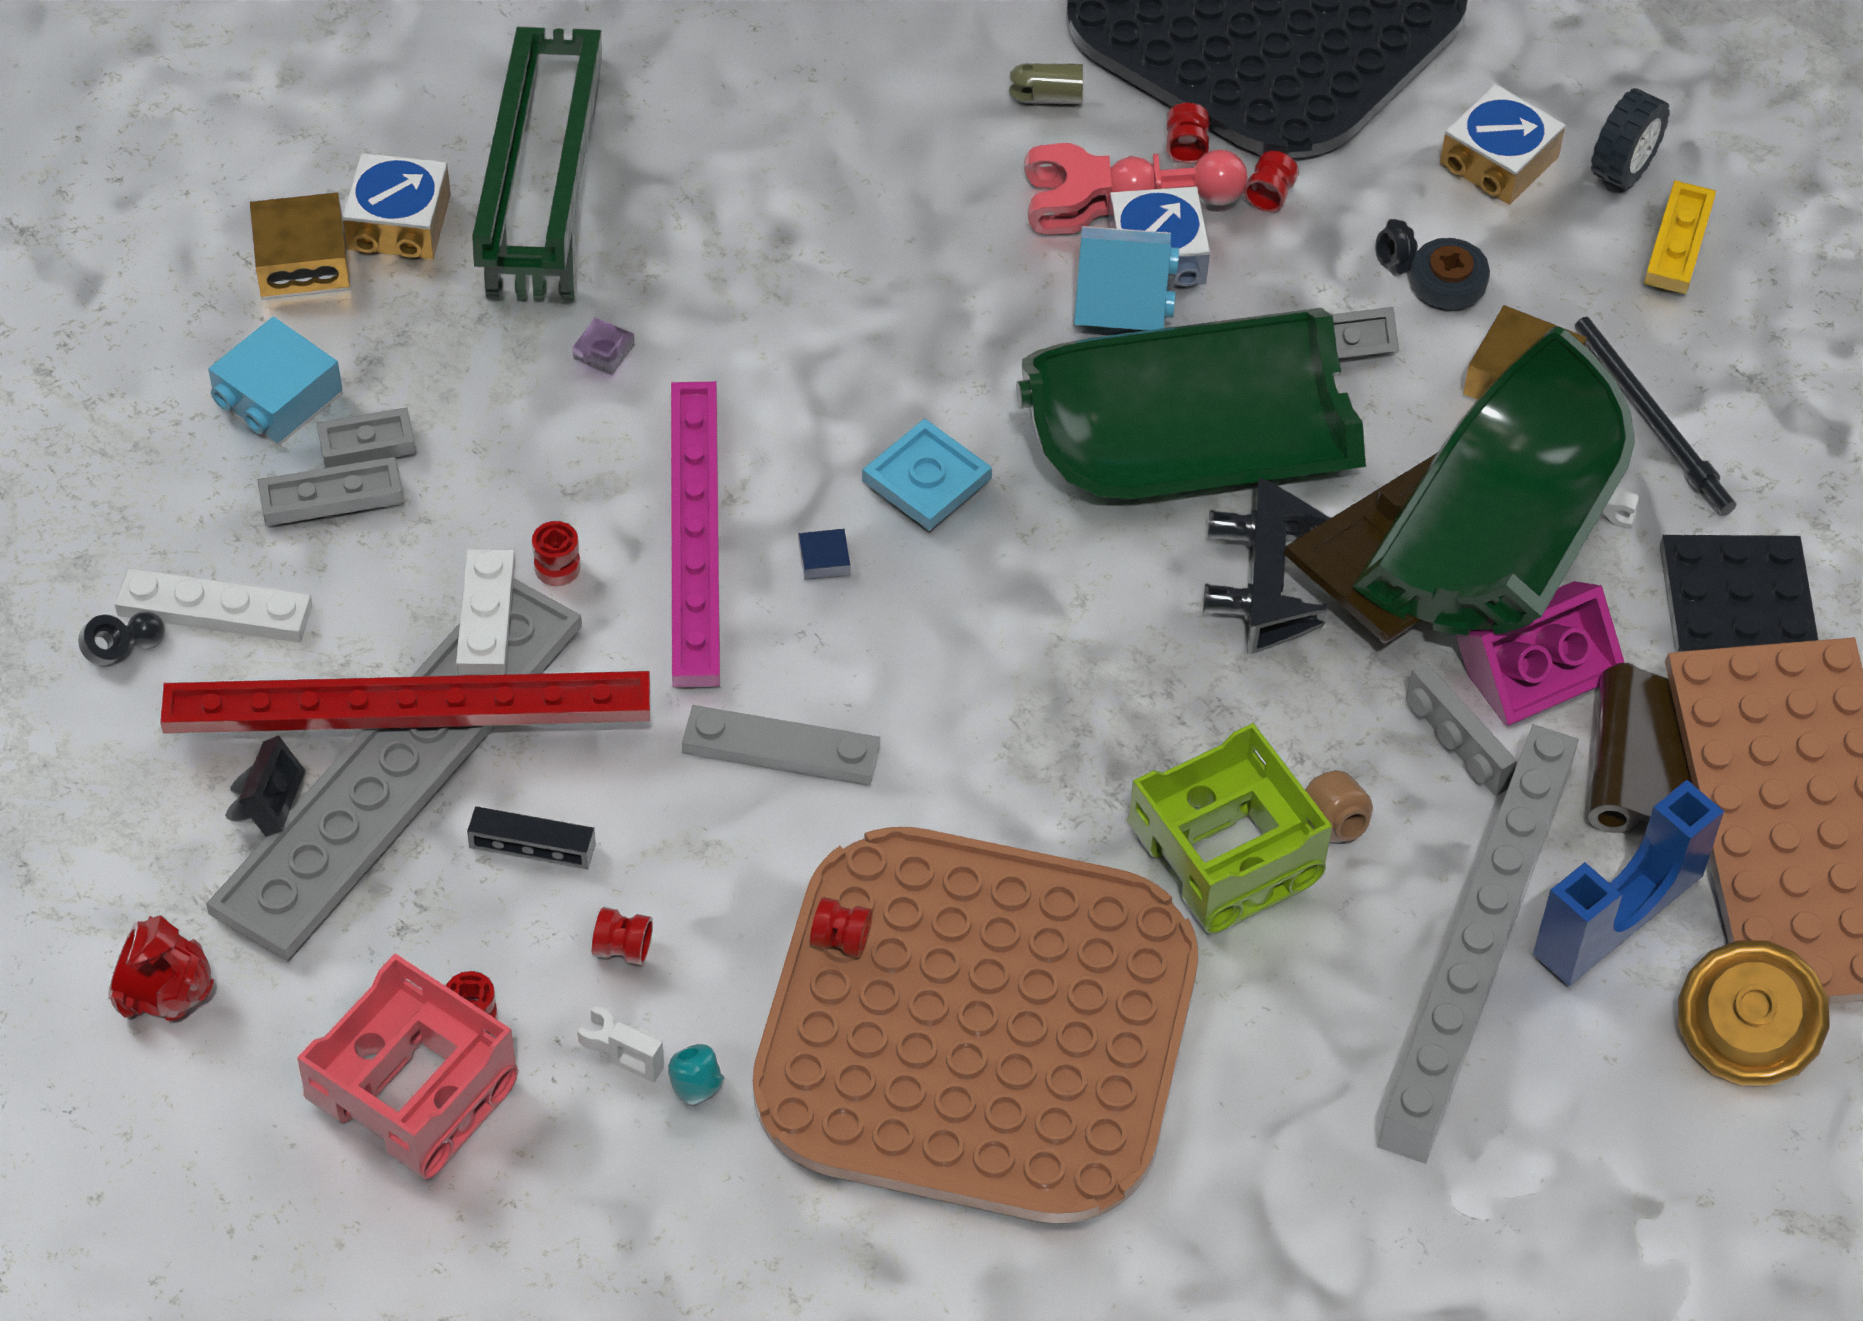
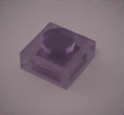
M595 317L572 347L573 359L613 375L635 346L634 334Z

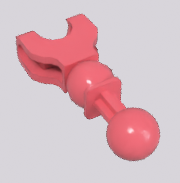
M1071 143L1036 146L1030 149L1024 160V170L1030 183L1035 187L1054 189L1036 194L1031 199L1028 207L1030 226L1037 233L1046 235L1077 233L1082 230V226H1088L1093 219L1108 215L1110 192L1197 187L1199 197L1203 201L1212 205L1223 206L1236 201L1243 194L1248 179L1243 161L1237 155L1227 150H1213L1204 154L1196 162L1194 168L1160 170L1158 154H1153V164L1143 158L1129 156L1117 161L1110 167L1109 155L1094 156L1083 148ZM1051 164L1053 166L1041 167L1040 165ZM1045 213H1055L1053 215H1044Z

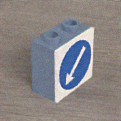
M1197 187L1110 192L1108 228L1171 233V247L1179 248L1177 275L1168 274L1167 287L1207 283L1210 249Z

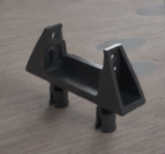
M1263 478L1258 479L1255 508L1251 510V514L1238 515L1237 513L1210 510L1208 519L1207 540H1244V542H1248L1249 547H1252L1251 584L1248 583L1247 588L1239 589L1205 583L1203 598L1204 614H1240L1244 616L1245 621H1249L1247 654H1254L1324 626L1327 612V604L1325 603L1322 605L1303 603L1301 598L1281 595V592H1283L1285 555L1283 552L1286 547V541H1295L1329 520L1330 517Z

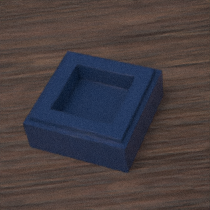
M845 529L798 533L804 580L851 574Z

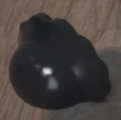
M1389 219L1386 227L1379 232L1376 238L1375 251L1377 259L1381 265L1389 268L1394 275L1410 271L1414 255L1418 249L1417 241L1414 238V230L1403 220Z

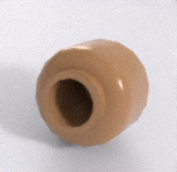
M1335 770L1323 773L1309 783L1305 791L1332 825L1329 842L1341 843L1352 841L1360 837L1367 830L1372 817L1373 804L1370 796L1351 775L1344 771Z

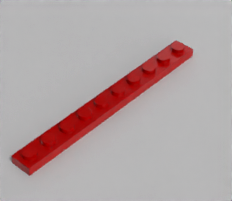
M650 671L164 683L160 724L163 734L650 722Z

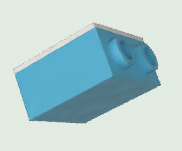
M1082 226L1074 325L1138 330L1163 329L1164 319L1173 318L1175 291H1167L1168 274L1177 275L1179 248L1171 247V233Z
M274 316L208 368L212 387L211 396L216 404L223 410L234 414L255 433L262 434L277 446H280L343 394L338 361Z

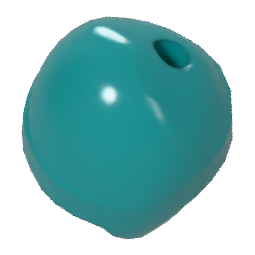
M696 1044L675 1053L668 1064V1075L672 1088L679 1099L688 1105L702 1103L722 1087L724 1075L721 1074L713 1049L708 1045Z

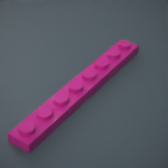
M716 381L671 382L672 687L720 686Z

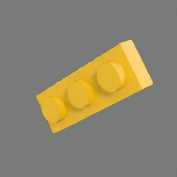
M1674 180L1644 284L1687 295L1716 196V190Z

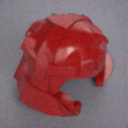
M162 915L154 918L149 916L146 921L134 923L125 940L112 975L108 999L111 1000L115 1010L124 1018L132 1017L134 1014L141 1015L142 1012H146L155 1016H163L166 1021L177 1020L183 1017L188 1009L195 1007L201 1001L207 1000L212 990L214 979L211 978V967L203 949L195 939L188 941L180 936L179 929L170 924Z

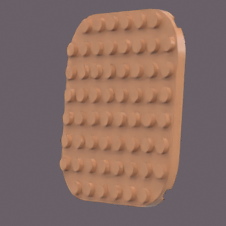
M888 827L864 833V839L854 842L845 848L838 846L817 867L806 889L753 1068V1097L759 1121L771 1141L786 1156L803 1167L820 1174L1044 1223H1071L1100 1216L1122 1204L1139 1188L1148 1175L1154 1161L1196 979L1198 945L1193 926L1189 918L1185 919L1172 903V896L1150 880L1128 871L923 828ZM822 897L838 900L841 907L849 909L855 906L872 909L873 917L870 933L860 958L845 955L839 947L830 946L827 949L810 945L812 923Z

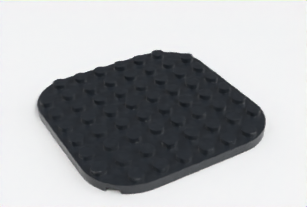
M1068 0L1066 16L1070 34L1078 47L1103 67L1172 107L1181 103L1201 105L1209 114V129L1233 143L1253 151L1258 156H1262L1268 151H1279L1291 158H1303L1329 153L1355 136L1457 36L1464 22L1468 0Z

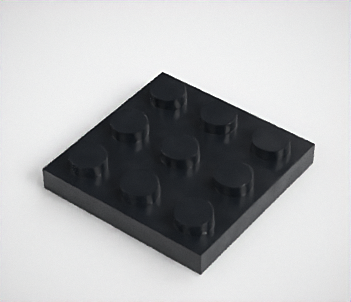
M1662 536L1660 552L1675 652L1819 640L1801 536Z

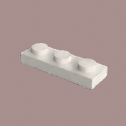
M467 549L456 659L458 675L506 674L515 569L514 550Z

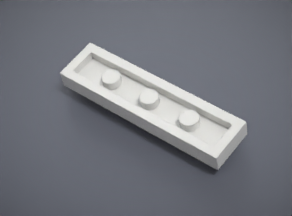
M127 568L115 602L117 616L131 618L136 613L149 611L157 614L163 623L301 643L313 606L311 594Z

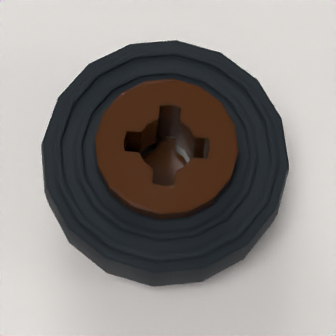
M1437 238L1425 243L1416 251L1410 268L1412 288L1419 298L1434 307L1446 310L1463 309L1475 304L1484 295L1490 277L1488 259L1482 251L1468 241L1456 238Z

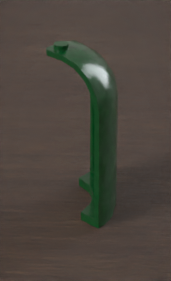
M1323 308L1077 340L1037 350L1022 359L1023 381L1016 382L1017 400L1020 409L1029 408L1035 434L1042 452L1067 482L1098 497L1136 499L1258 482L1259 478L1274 480L1366 467L1363 422L1353 409L1348 392L1338 393L1334 376L1340 375L1342 371L1337 353L1333 315Z
M1553 327L1513 361L1482 393L1448 436L1352 587L1393 615L1405 620L1409 614L1433 623L1434 631L1468 636L1471 630L1492 629L1495 634H1502L1529 625L1542 617L1626 473L1635 445L1631 411L1616 380L1594 354L1566 329Z

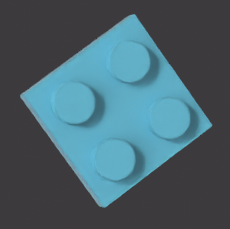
M925 418L862 469V481L929 531L992 479V467Z

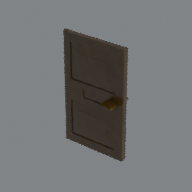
M1437 453L1291 542L1285 547L1283 552L1289 560L1383 643H1388L1422 620L1409 614L1405 620L1393 615L1367 599L1352 586Z

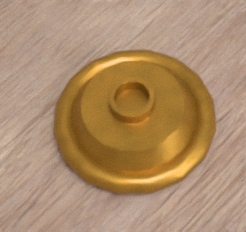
M1736 940L1709 951L1688 972L1678 996V1027L1690 1053L1713 1075L1740 1086H1772L1799 1075L1820 1054L1830 1029L1829 998L1817 972L1794 951L1767 940Z

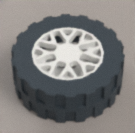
M1632 88L1629 92H1626L1622 99L1617 102L1613 111L1610 112L1604 127L1601 129L1591 159L1592 174L1623 189L1631 188L1647 170L1663 140L1664 132L1668 125V117L1670 116L1669 104L1638 88Z

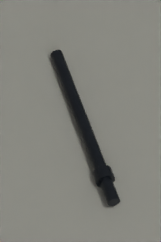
M1589 317L1579 319L1574 326L1576 331L1580 335L1587 337V345L1688 471L1687 479L1699 493H1705L1722 515L1731 513L1737 504L1719 482L1720 474L1709 461H1703L1591 319Z

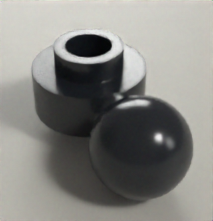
M149 611L136 613L130 618L127 625L115 616L98 615L81 629L78 644L81 653L90 662L102 666L110 665L118 661L127 652L130 643L141 649H150L157 646L164 637L165 626L157 614ZM95 637L103 638L107 642L108 648H100L95 642Z

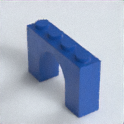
M1688 780L1682 783L1653 807L1640 847L1626 867L1611 883L1584 862L1550 890L1533 955L1568 986L1572 985L1703 877L1724 810Z

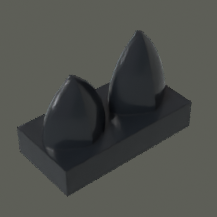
M279 735L263 741L254 764L233 782L230 790L241 795L230 805L225 814L226 818L233 822H254L265 837L282 831L306 772Z

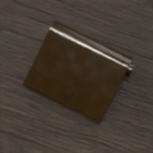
M1618 663L1604 670L1601 675L1588 820L1593 827L1605 832L1620 833L1632 829L1640 820L1649 822L1653 807L1686 780L1692 783L1668 678L1640 669L1630 663Z

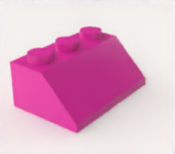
M1573 581L1559 587L1542 617L1517 630L1502 634H1495L1493 629L1471 630L1468 636L1456 635L1469 678L1502 723L1508 726L1600 686V679L1604 670L1618 663H1625L1602 585Z

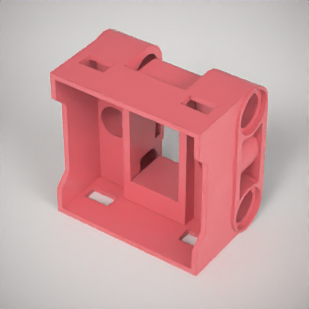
M396 953L378 971L369 990L324 1037L314 1039L297 1057L304 1088L303 1096L306 1100L341 1123H346L353 1118L385 1140L388 1155L424 1179L434 1177L505 1099L518 1076L512 1030ZM486 1031L497 1037V1039L488 1034ZM423 1044L446 1060L402 1109L397 1112L376 1098V1096L413 1057L412 1053ZM377 1054L373 1059H364L366 1055Z

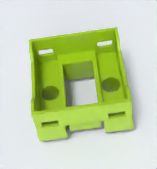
M1254 722L1233 732L1221 745L1165 772L1153 770L1134 779L1132 782L1130 810L1127 818L1128 825L1152 857L1160 858L1164 856L1183 882L1182 898L1209 934L1221 932L1314 885L1326 870L1325 863L1332 825ZM1255 751H1257L1259 755L1263 758V760L1266 762V765L1260 759V757L1257 755ZM1248 815L1263 833L1205 863L1192 846L1235 825L1236 821Z

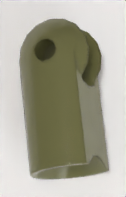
M1025 63L1017 65L1010 72L1009 77L1014 84L1010 86L1009 92L1018 102L1082 104L1083 64Z

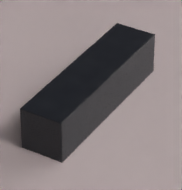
M477 806L474 808L467 830L469 848L587 870L589 869L596 846L594 827Z

